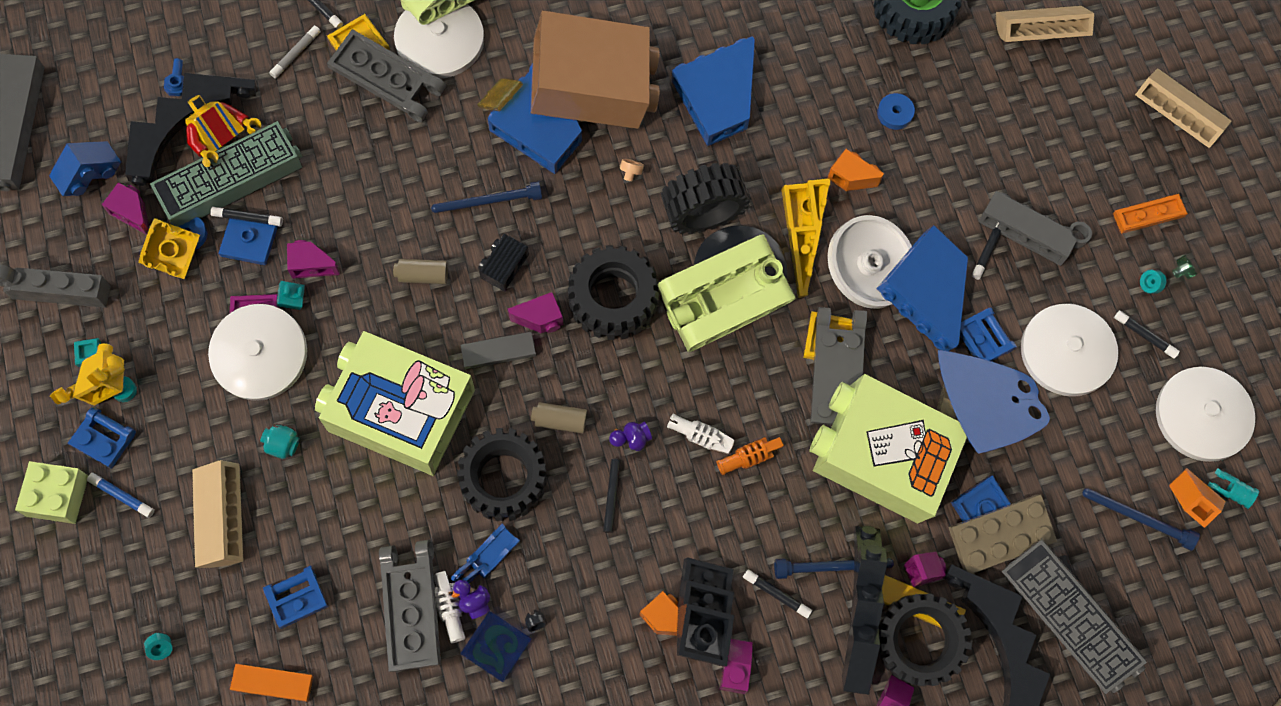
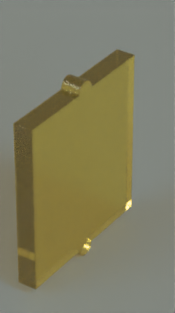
M501 78L477 105L479 108L500 111L523 84L521 81Z

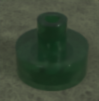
M1186 255L1176 260L1179 267L1172 270L1176 278L1183 274L1188 279L1198 275Z

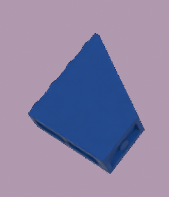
M753 36L747 39H739L728 47H720L709 55H701L690 63L679 64L672 70L671 81L707 146L748 129L755 43Z
M532 63L526 76H522L517 81L515 89L504 96L497 110L494 109L488 117L489 130L556 174L582 142V130L577 120L531 114Z
M933 225L919 237L876 289L885 300L890 301L899 310L902 316L908 318L919 332L925 334L939 350L950 351L959 344L968 257Z

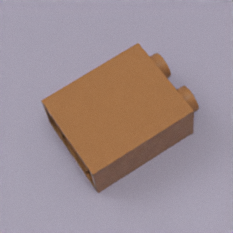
M542 11L533 44L531 114L638 129L645 112L655 113L659 101V86L649 84V74L655 75L659 62V48L649 46V27Z

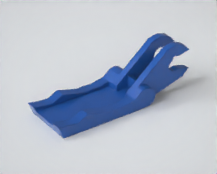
M501 524L466 560L467 563L459 568L451 579L456 582L471 567L475 570L463 580L470 583L479 574L486 578L520 540L517 537L515 538Z

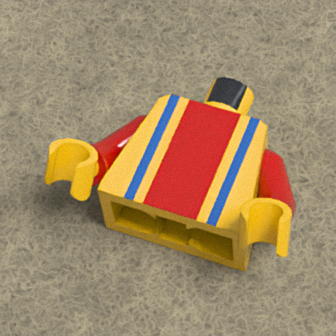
M200 95L188 101L194 114L185 120L187 124V143L199 157H203L202 163L205 167H210L211 164L207 158H211L217 163L218 154L215 151L244 130L242 126H247L249 134L256 132L255 129L250 127L251 125L261 128L259 119H249L247 115L223 102H209L205 104Z

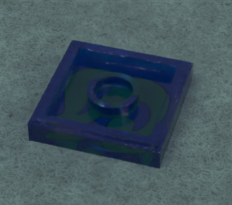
M489 611L460 654L503 683L532 641V638Z

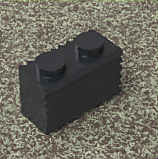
M504 234L501 239L497 238L491 247L492 253L488 258L484 257L478 267L481 279L504 292L529 256L528 246L507 234Z

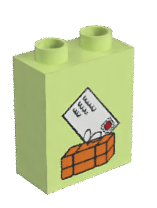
M866 374L862 375L851 385L841 382L829 403V408L838 413L831 428L822 425L810 446V452L819 456L813 471L917 524L934 517L967 438L959 421Z

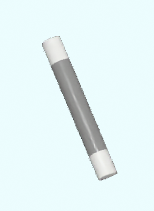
M314 25L269 72L270 75L276 79L321 32L320 29Z

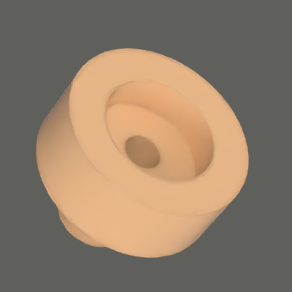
M622 159L620 169L626 172L624 179L627 181H633L634 174L641 175L644 164L631 159Z

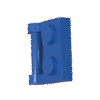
M991 307L961 322L960 336L973 357L993 361L1017 348L1014 341L1009 340L994 317L995 312ZM982 321L987 322V324L995 334L996 338L1002 345L1001 347L997 346L996 342L994 341V339L992 338V336L990 335Z
M93 406L86 413L84 421L68 444L112 469L135 436L136 431L129 426L124 427L103 415L100 409ZM97 422L120 435V438L115 442L92 427Z
M311 565L304 568L303 572L273 586L269 584L263 587L280 629L328 607ZM306 581L309 582L310 586L277 600L276 595Z

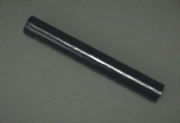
M611 459L603 528L605 533H613L620 459Z

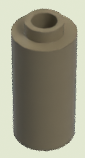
M399 259L398 263L394 264L393 274L395 278H398V282L447 284L448 262L443 260Z
M541 402L538 403L537 407L533 406L531 421H535L536 427L584 434L587 409Z

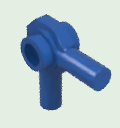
M178 58L173 61L172 74L164 80V91L169 96H182L184 79L182 76L183 60Z

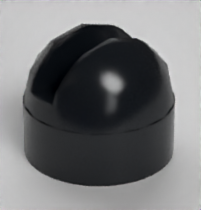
M534 610L535 614L530 615L529 612L527 613L525 624L529 632L540 630L547 625L546 618L542 612Z

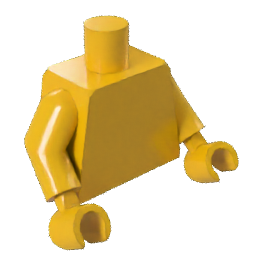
M99 344L97 353L82 362L76 384L68 387L66 391L62 387L56 389L50 394L51 399L57 405L66 403L73 398L96 405L122 392L125 370L123 358L112 354L113 347L111 345Z

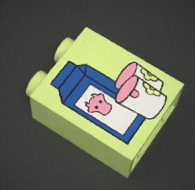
M363 331L357 344L348 342L343 347L337 363V367L343 371L335 387L329 384L323 387L317 398L315 411L321 413L319 419L328 432L434 476L475 391L472 377L467 373Z

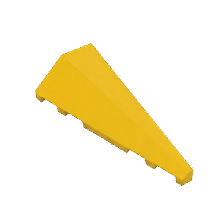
M830 179L809 180L804 184L784 185L781 190L798 298L808 295Z

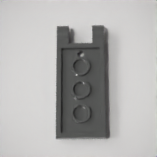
M353 29L327 62L328 68L401 109L413 120L420 123L428 114V110L423 105L413 101L421 88L424 86L431 94L439 97L447 87L440 78L429 74ZM408 87L412 88L411 91H407L406 89Z
M818 307L810 423L833 425L838 413L829 408V403L835 390L841 382L851 385L863 375L867 311L854 310L852 330L829 329L831 308ZM841 336L843 342H838L837 337Z
M430 539L416 542L415 553L417 563L396 566L398 564V552L394 545L381 547L379 550L389 672L441 665L432 562L434 548ZM410 572L411 578L407 580L406 574Z

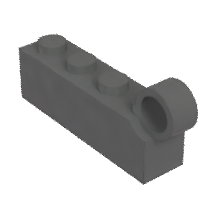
M998 191L994 193L978 221L992 230L996 228L999 222L997 227L1001 230L1003 236L1060 266L1068 258L1073 248L1084 247L1092 237L1091 228L1084 222H1075L1070 227L1062 226L1054 222L1049 216L1041 215L1032 210L1028 205L1020 204L1011 199L1009 195ZM1072 231L1081 232L1084 239H1077Z
M0 264V286L4 287L3 292L11 299L106 308L111 285L102 275L17 267L13 269Z

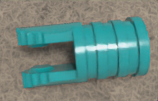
M1217 468L1215 474L1224 480L1230 481V484L1226 490L1214 482H1209L1207 486L1220 495L1231 498V500L1249 509L1255 502L1259 490L1246 485V483L1239 481L1238 478Z

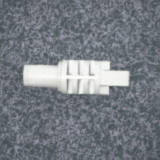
M674 413L670 419L677 424L669 421L667 426L669 429L686 435L689 441L709 450L729 454L735 442L732 438L714 427L698 420L688 421Z
M445 571L438 572L434 575L436 606L440 620L446 624L450 642L456 643L465 639L460 621L462 610L459 608L458 597L454 598L451 596L454 583L449 584Z

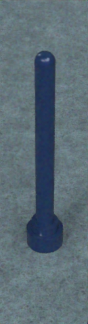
M539 181L530 182V185L523 189L437 203L432 205L431 210L434 213L525 197L533 199V201L541 200Z
M1086 488L1082 492V495L1091 501L1178 539L1177 542L1183 548L1192 551L1197 545L1200 533L1192 529H1177L1091 489Z
M785 558L774 560L776 579H787V576H792V573L854 570V560L791 563V561H786ZM887 558L886 569L892 568L894 566V561L890 558Z

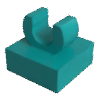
M280 281L276 306L300 310L303 304L305 285Z

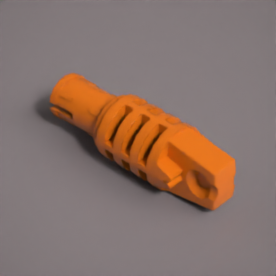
M764 437L738 448L736 453L731 456L717 460L718 469L722 475H725V473L740 467L743 469L750 468L773 458L772 452L782 448L784 445L780 437L769 442Z

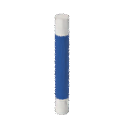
M94 473L88 476L87 481L148 518L153 515V508Z

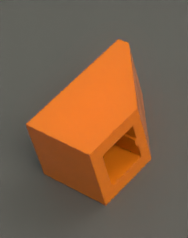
M845 149L831 167L827 179H830V181L845 191L878 187L884 173L877 166L864 161L857 153Z
M1187 468L1169 485L1184 511L1204 528L1222 512L1226 503L1223 498Z
M662 591L640 611V616L656 634L677 636L679 602L672 594L666 595Z

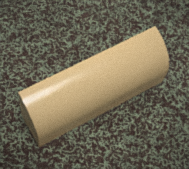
M1083 6L996 12L998 34L1005 42L1093 35L1094 13Z
M1156 69L1135 94L1208 148L1213 145L1231 123L1230 119L1160 69Z
M220 460L192 469L195 567H223L243 562L239 464Z

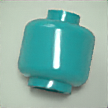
M278 423L274 424L270 429L265 428L260 442L264 443V452L280 459L293 456L300 441L294 429Z

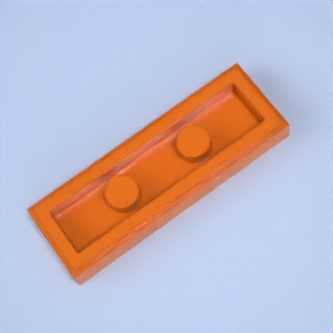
M1179 194L1115 210L1113 213L1121 234L1183 218L1188 214Z
M235 664L230 690L308 702L313 675Z

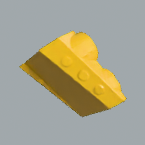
M154 218L141 250L139 263L151 269L154 268L169 275L185 279L200 235Z

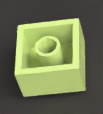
M29 461L15 510L26 517L76 524L88 475L78 468Z

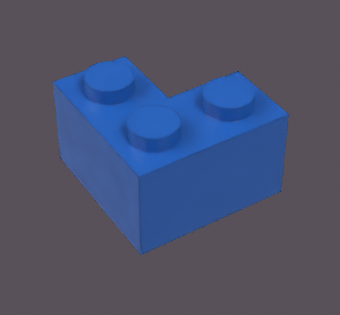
M107 141L67 143L49 176L62 196H79L84 194L92 179L112 178L121 161Z

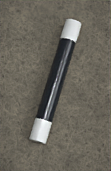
M308 0L336 29L343 26V22L320 0Z
M218 207L211 208V216L275 226H282L283 218L279 216Z
M999 222L996 228L992 230L971 275L977 280L981 278L1001 235V230L997 227Z
M1119 310L1114 316L1116 320L1173 359L1179 354V350Z
M749 569L744 574V579L805 618H808L811 614L812 609Z

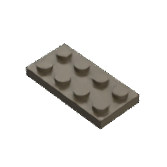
M1040 494L948 527L962 569L972 574L1020 556L1041 538L1048 545L1057 542Z

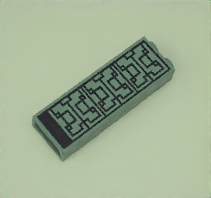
M277 121L215 151L218 154V161L215 163L213 159L207 158L211 162L210 167H205L202 163L203 158L150 183L171 224L179 227L196 217L202 218L210 214L212 207L222 208L302 168L299 161L302 155L296 145L291 146L289 141L293 139L287 128L282 129Z

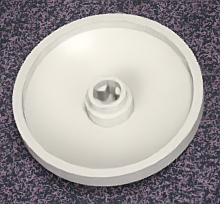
M468 4L426 25L420 24L410 11L405 10L396 23L394 41L400 57L433 76L448 78L464 72L475 63L483 49L484 32L479 16Z
M872 215L853 218L835 232L829 244L828 266L832 279L838 289L848 299L860 306L867 308L890 306L892 303L885 300L876 288L912 246L906 235L896 225L884 218Z
M266 304L244 306L227 315L215 329L209 345V363L216 380L230 393L247 400H267L287 391L300 377L307 358L306 338L299 324L280 308Z
M1058 304L1040 311L1029 322L1021 340V355L1029 374L1042 387L1063 396H1082L1099 389L1111 377L1117 365L1118 346L1111 328L1098 314L1079 305Z
M1193 367L1183 370L1165 383L1157 398L1156 417L1162 434L1176 450L1192 459L1212 462L1229 458L1243 449L1253 434L1255 411L1248 393L1236 379L1220 370L1209 367Z

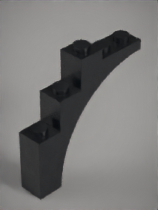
M855 526L853 600L847 650L842 672L844 692L867 695L870 693L880 648L878 628L884 605L882 586L887 567L886 548H882L880 529L872 526Z

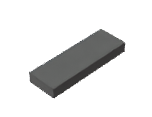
M532 332L461 345L465 370L536 357Z

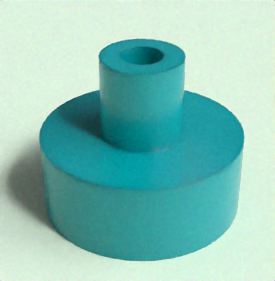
M1147 270L1140 278L1141 288L1147 293H1160L1166 286V277L1159 270Z
M123 376V391L113 397L119 402L132 400L137 393L136 384L129 377Z
M154 633L148 637L144 643L146 656L152 660H162L168 657L172 652L170 637L163 633Z

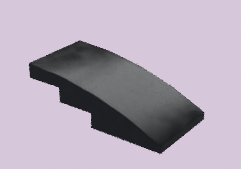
M689 557L684 559L678 603L677 656L727 667L734 615H731L734 592L731 591L734 569Z

